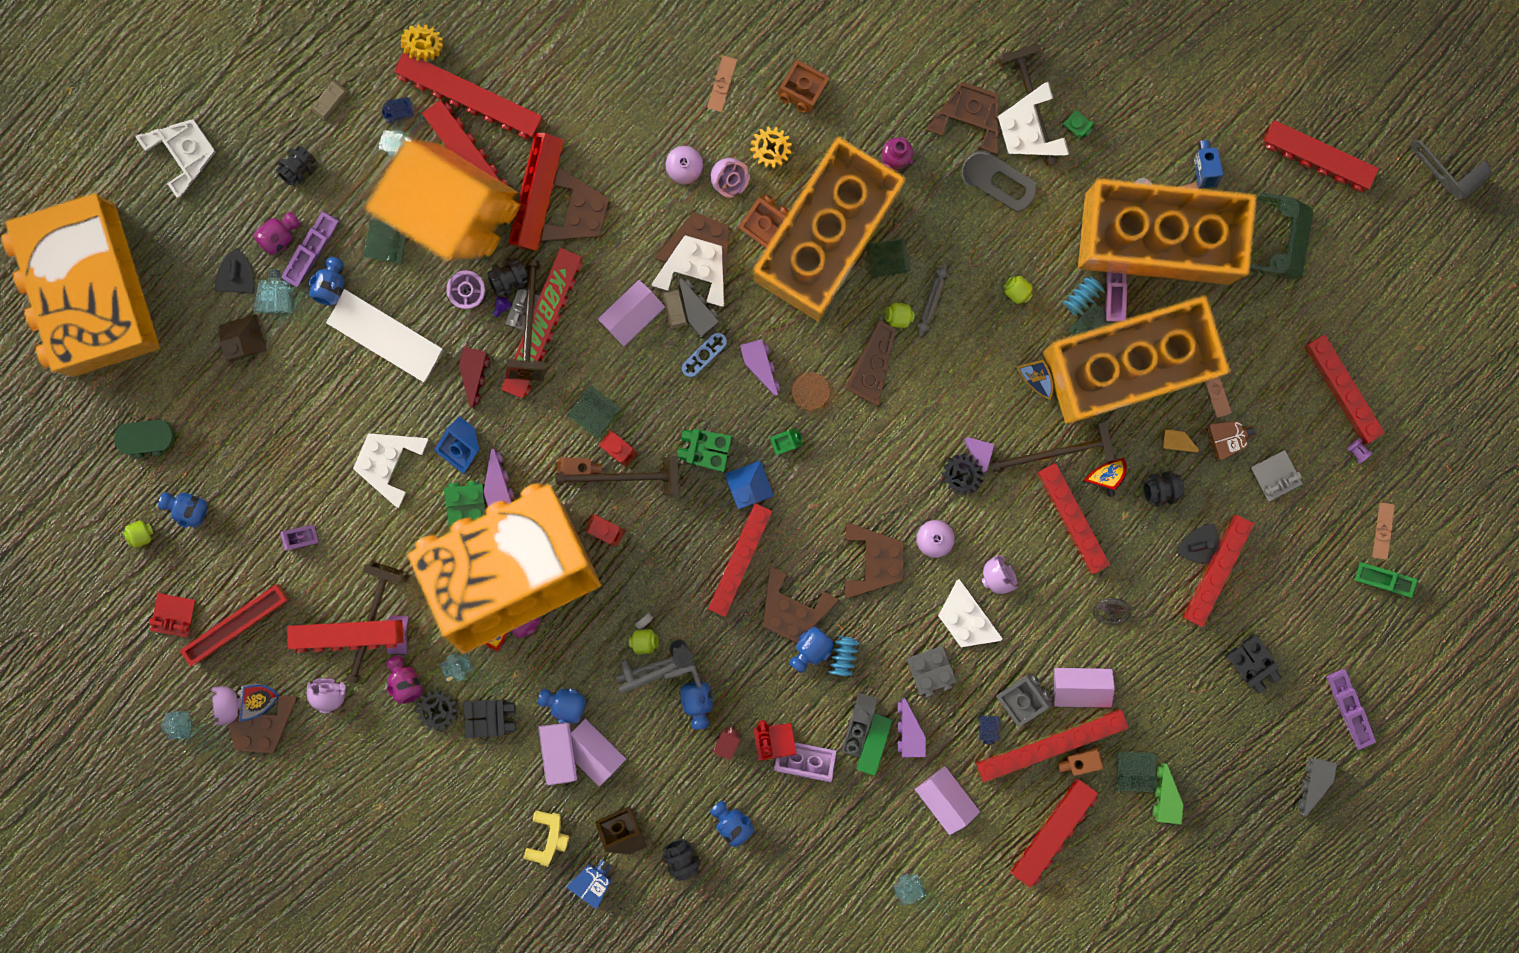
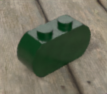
M163 420L127 423L118 427L114 435V442L121 453L132 455V458H143V454L151 453V456L163 455V452L169 451L174 446L176 432L169 422Z

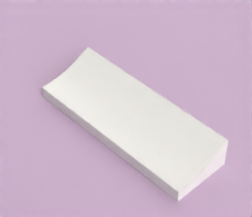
M345 289L326 322L424 383L445 351Z

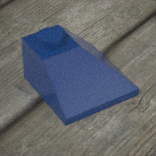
M459 416L446 429L434 451L463 474L477 455L479 445L475 428Z
M761 460L725 474L738 510L774 497Z

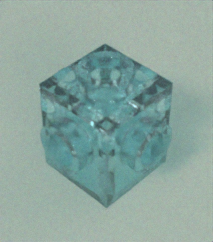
M395 129L394 132L383 130L378 149L387 152L388 156L396 158L406 139L411 138L405 136L406 132Z
M454 653L445 657L446 662L440 664L447 682L455 679V682L466 678L465 674L474 670L467 653L459 656Z
M189 711L165 713L164 721L161 722V729L166 734L168 740L191 738L193 723Z
M908 873L898 877L899 881L892 885L901 906L915 903L926 896L917 874L911 876Z

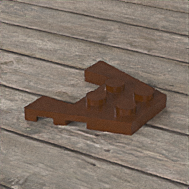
M961 82L929 124L926 131L943 136L948 118L986 130L980 150H986L996 155L998 152V94Z
M558 168L554 186L573 190L563 228L544 224L540 241L600 237L609 198Z
M693 212L656 255L655 259L666 263L685 235L722 246L723 282L725 286L729 226Z
M846 523V540L866 541L865 581L845 580V598L903 581V542L854 524Z
M771 567L763 627L798 643V638L804 631L812 628L838 602V598L822 592L815 609H812L778 592L787 574Z
M279 695L277 715L261 714L256 718L239 722L240 712L238 710V717L229 724L234 749L236 751L275 753L286 723L292 713L291 711L297 701V696Z

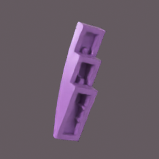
M322 211L314 227L310 228L303 243L298 246L281 278L295 287H299L322 253L340 221Z
M1342 669L1326 676L1357 749L1360 750L1376 743L1365 711L1360 705L1356 691L1352 688L1346 670Z

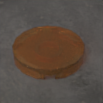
M803 373L793 383V399L803 409H819L825 405L829 398V384L818 373Z

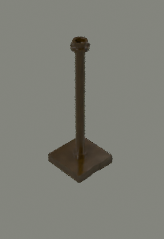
M1039 43L1003 54L997 58L999 66L1013 61L1018 64L1027 95L1033 92L1034 89L1025 61H1027L1026 57L1041 51ZM1035 104L1045 143H1048L1049 139L1038 104ZM1045 155L1047 160H1044V163H1046V166L1057 164V156Z
M531 259L527 261L525 267L529 272L522 360L507 359L505 378L544 382L546 362L530 361L536 270L540 269L539 261Z
M1098 423L1100 437L1097 440L998 461V458H995L992 461L993 471L1001 472V468L1098 447L1103 449L1105 461L1114 460L1107 423Z
M678 456L664 457L662 472L563 475V471L555 474V483L560 486L567 482L662 480L664 482V496L679 494Z
M371 561L365 564L363 572L378 577L379 582L366 622L375 621L386 583L391 581L400 584L408 576V572ZM362 645L361 649L357 650L351 672L346 674V680L351 683H357L361 678L358 673L367 645Z

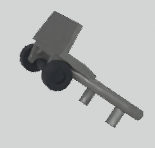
M676 639L672 641L669 647L673 657L631 670L627 659L620 661L624 673L615 676L617 683L627 680L626 684L618 686L620 693L635 689L662 676L670 678L689 671L692 672L697 687H701L692 662V653L684 640Z

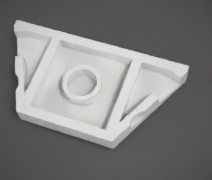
M958 579L938 615L960 647L1001 641L1002 637L960 579Z

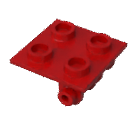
M157 593L153 618L149 620V625H151L150 631L188 638L195 600Z
M764 720L758 722L757 728L753 729L758 761L796 755L791 723L768 726V723Z

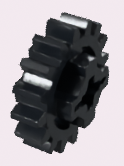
M965 453L960 454V456L956 454L953 458L947 460L948 464L943 466L947 470L942 473L943 476L947 477L944 483L949 482L948 489L954 488L955 494L959 491L961 495L971 494L974 490L979 489V485L983 483V480L980 479V477L984 476V473L980 472L983 466L977 465L978 459L972 460L973 455L966 457Z
M438 689L434 691V694L428 691V697L422 695L421 699L423 702L416 703L420 706V709L415 710V712L420 713L417 720L422 719L421 726L427 724V730H431L432 727H434L435 732L439 731V727L445 730V724L451 726L453 724L451 719L457 718L453 715V712L458 711L457 708H453V705L457 702H451L452 695L446 697V691H442L441 694H439ZM431 698H437L435 703H427ZM444 702H446V703L448 704V706H449V711L446 710V708H445V706H444ZM439 705V710L441 711V713H438L435 716V711L432 710V708H435ZM424 710L428 712L429 719L426 718ZM438 718H446L442 723H436Z

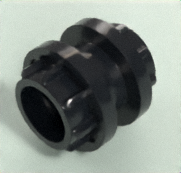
M298 146L287 151L289 156L287 160L280 158L277 161L276 173L284 182L292 187H295L297 184L303 185L306 182L304 175L306 173L312 175L315 172L314 166L317 164L316 159L305 148Z
M507 258L504 260L505 266L500 268L495 264L491 266L492 270L487 272L488 281L496 295L504 294L508 296L511 294L510 288L515 286L518 290L524 288V284L528 282L527 273L522 263L517 259L511 260Z
M1172 471L1164 472L1162 478L1158 473L1151 474L1143 484L1146 501L1156 507L1164 506L1166 501L1170 505L1177 504L1181 497L1184 496L1183 480L1180 475Z
M679 839L666 845L663 850L664 855L662 859L664 863L671 864L668 868V873L678 881L689 879L699 872L701 861L698 856H692L695 847L688 840Z

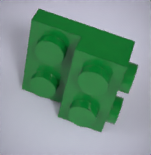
M479 481L467 482L468 486H460V483H449L448 487L444 488L448 526H452L455 522L465 518H471L472 521H475L487 515L485 512L484 484H479Z

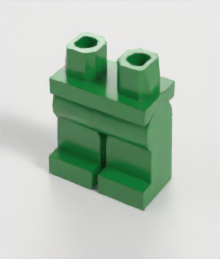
M698 429L693 431L683 430L681 440L691 443L689 449L679 447L678 458L686 461L688 464L725 473L728 455L711 452L710 449L729 454L732 436Z

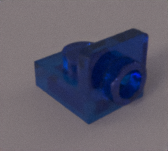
M409 97L388 100L383 105L382 115L386 118L387 124L392 123L394 120L414 116Z
M979 715V739L983 740V743L995 744V740L999 741V716Z

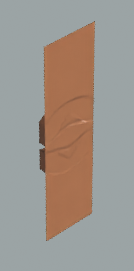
M722 56L707 108L722 112L737 59Z
M1220 377L1205 381L1217 418L1231 414L1232 412Z
M1379 503L1373 558L1388 559L1394 504Z

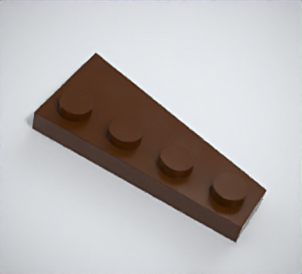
M878 320L844 387L847 391L876 406H879L885 372L887 371L889 355L896 333L895 328Z

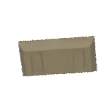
M333 80L310 110L326 121L349 91Z
M680 287L663 291L662 296L670 329L689 325Z

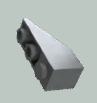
M681 278L679 281L689 324L703 338L719 324L717 320L719 316L713 309L708 310L705 306L707 303L700 294L696 296L692 291L694 289L693 285L688 280L684 282Z
M858 693L841 752L860 757L875 711L877 698Z
M1310 757V761H1307L1305 766L1307 777L1302 783L1303 798L1298 803L1299 814L1307 816L1333 784L1337 763Z

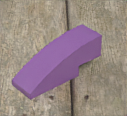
M1106 272V321L1124 322L1126 321L1127 303L1126 274Z

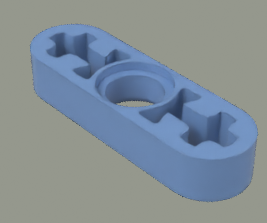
M714 333L683 363L682 371L684 375L695 377L725 348L727 344L726 337L721 333ZM721 337L723 345H716L713 348L716 352L713 354L712 350L706 345L709 343L712 346L715 343L713 339ZM701 350L709 351L710 357L708 360L703 361L699 358ZM696 357L697 361L703 365L699 367L697 364L694 367V373H687L686 365H693L695 361L692 359Z

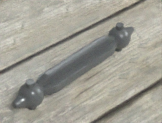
M946 264L935 270L937 278L933 281L921 315L922 322L916 324L920 337L927 331H930L928 323L933 318L944 286V279L949 277Z

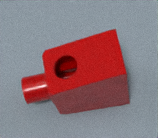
M611 430L599 443L601 448L626 468L638 455L636 450Z
M595 514L592 515L585 529L587 533L615 547H618L626 531Z

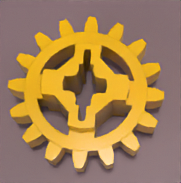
M417 24V28L410 26L409 30H404V34L401 37V48H404V54L410 53L409 58L416 57V61L423 58L424 62H427V58L434 60V56H439L440 51H442L443 38L439 37V32L434 33V28L427 29V25H424L422 28Z
M768 126L766 132L760 129L761 135L754 134L756 141H751V144L755 147L750 150L756 153L753 155V159H759L758 165L765 163V168H767L771 164L772 168L775 169V164L778 163L779 166H782V160L788 161L786 154L791 155V151L787 148L792 147V144L787 143L789 136H783L784 130L779 133L777 132V127L771 131ZM772 135V136H776V137H778V138H777V139H773V138H770L769 136ZM763 140L764 145L758 150L759 142ZM767 141H768V143H769L771 146H774V145H775V147H774L775 154H774V152H773L771 149L767 150V149H768ZM784 145V151L780 156L778 152L779 148H781ZM765 156H769V157H772L773 160H768V159H765L764 157H765Z

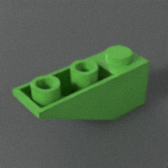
M1161 762V767L1157 769V778L1160 779L1159 786L1155 788L1157 805L1153 807V817L1158 822L1181 824L1183 803L1168 765Z

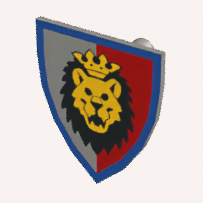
M262 684L242 686V689L237 693L241 698L239 722L256 718L265 713L279 698L277 692Z

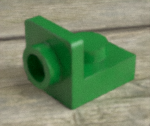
M1077 110L1063 123V126L1079 140L1083 136L1087 138L1094 130L1091 127L1094 122L1092 120L1088 121Z
M797 428L770 437L776 455L803 446L802 435Z

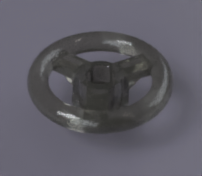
M1109 597L1098 601L1094 605L1093 615L1103 624L1119 625L1130 618L1131 608L1125 601ZM1098 610L1105 611L1109 618L1102 617ZM1126 611L1123 617L1115 619L1119 612Z

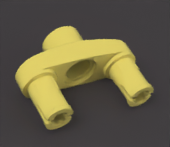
M535 811L533 822L549 825L550 832L546 849L542 852L526 848L524 859L538 862L540 865L548 867L556 850L566 852L569 835L560 833L561 814Z

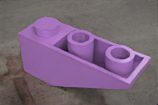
M761 339L740 345L745 366L774 396H778L777 391H780L778 380H774L772 373L775 372L773 362H768L767 354H770L768 344H763Z
M491 449L484 487V495L488 507L499 501H507L510 504L515 499L512 488L508 489L507 481H509L507 471L502 470L501 463H503L501 452H497L496 449Z
M901 698V702H898V714H901V721H898V733H901V741H898V752H901L902 757H925L926 738L906 699Z

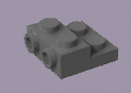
M943 646L906 658L919 695L924 694V697L935 694L934 690L942 688L945 691L953 688V683H956Z
M1030 672L996 696L1018 728L1052 705L1050 693L1041 689L1039 678L1036 675L1032 676Z

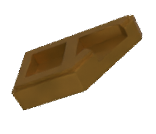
M1164 430L1162 449L1199 452V449L1185 432Z

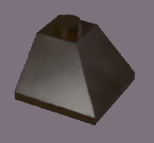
M256 314L219 325L220 343L226 361L233 362L267 351Z
M630 806L595 821L605 852L630 855L647 847L642 831Z

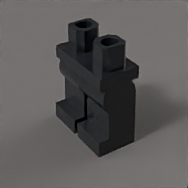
M1255 634L1241 642L1240 646L1234 647L1223 655L1236 670L1246 686L1251 687L1258 694L1266 689V686L1261 681L1267 676L1271 683L1281 678L1277 670L1279 668Z
M505 700L464 701L465 719L485 717V719L466 720L465 737L502 736L516 731V721H506V714L516 713L515 703L505 702Z

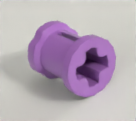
M1360 438L1347 448L1348 451H1351L1356 456L1359 464L1373 453L1371 450H1367L1361 443L1362 440Z

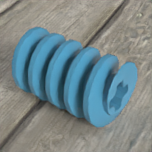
M1091 276L1083 280L1084 284L1080 283L1078 285L1080 290L1075 289L1073 291L1075 296L1069 295V301H1063L1066 309L1076 317H1078V313L1084 315L1082 308L1090 309L1087 304L1088 302L1095 303L1092 298L1093 296L1098 299L1100 298L1098 291L1105 292L1101 284Z
M836 635L841 638L840 641H835V644L840 647L833 649L838 655L832 656L836 663L830 664L834 671H828V673L844 677L853 675V672L848 668L855 667L850 661L856 660L852 653H857L858 650L853 646L859 645L860 642L850 637Z

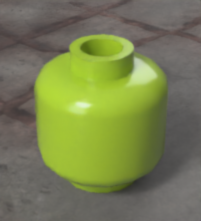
M1012 276L1004 285L1005 295L1016 304L1027 303L1033 296L1031 293L1033 286L1022 276Z
M894 302L886 308L885 321L891 327L907 328L910 322L914 321L915 314L909 304Z
M142 520L127 525L125 532H123L128 546H133L134 548L150 543V535L154 534L150 524L145 525Z
M637 629L629 638V646L633 648L636 654H652L659 645L658 635L651 629Z

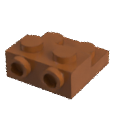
M796 59L781 84L777 96H779L783 103L796 105L800 112L805 113L807 111L811 113L830 77Z
M762 194L738 228L765 248H768L791 211L785 206H781V208L775 204L776 200L770 195L764 196Z

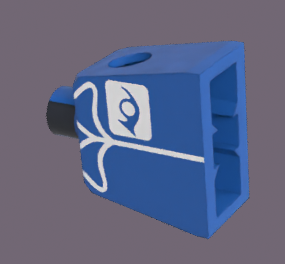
M1204 140L1198 143L1199 150L1195 156L1198 189L1218 187L1223 176L1218 149L1211 148L1210 141Z
M604 859L601 860L597 867L589 863L566 888L597 909L611 881V878L606 875L611 868V864Z

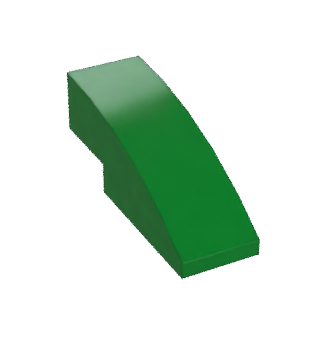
M1362 562L1359 564L1355 577L1357 582L1411 599L1414 597L1418 584V579Z
M874 713L856 770L875 776L892 719Z

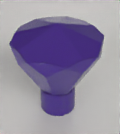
M496 296V305L492 314L495 317H499L502 312L510 309L512 304L507 298Z

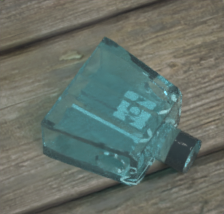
M269 270L268 281H259L254 304L255 312L294 313L290 284L287 281H280V270Z

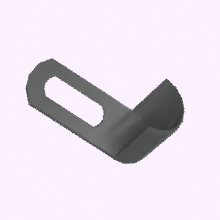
M1418 140L1412 141L1411 146L1416 155L1448 192L1457 199H1466L1492 176V169L1485 160L1459 182H1456L1423 142ZM1420 148H1422L1426 152V154L1444 173V176L1440 175L1437 172V170L1431 165V163L1424 157V155L1420 152Z
M986 150L976 151L964 161L961 176L968 187L974 184L1016 211L1026 208L1033 200L1036 192V182L991 155V152ZM1000 171L1026 187L1024 196L1016 200L992 185L991 179L993 175Z

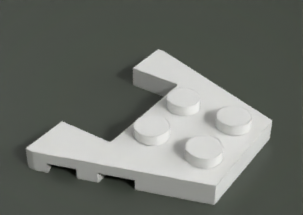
M1049 82L1044 83L998 116L1008 153L1069 154L1065 138L1045 143L1035 104L1054 99Z
M193 119L135 136L146 152L163 141L175 158L183 173L167 184L178 199L185 193L216 152Z
M685 235L653 281L652 286L669 290L674 271L712 282L707 302L723 307L722 246Z
M368 434L353 469L394 506L400 508L406 492L389 485V481L403 449L406 448L423 455L429 439Z

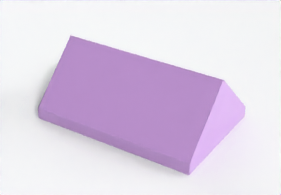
M638 280L598 320L625 347L665 306L651 290Z
M1054 668V706L1112 708L1114 696L1112 669Z
M586 718L571 732L574 761L598 786L604 783L626 760Z
M569 723L538 726L546 784L552 785L577 781Z
M794 742L796 755L776 758L774 771L828 782L832 781L836 756L835 750Z
M945 766L915 788V791L949 835L967 826L980 813L979 809Z

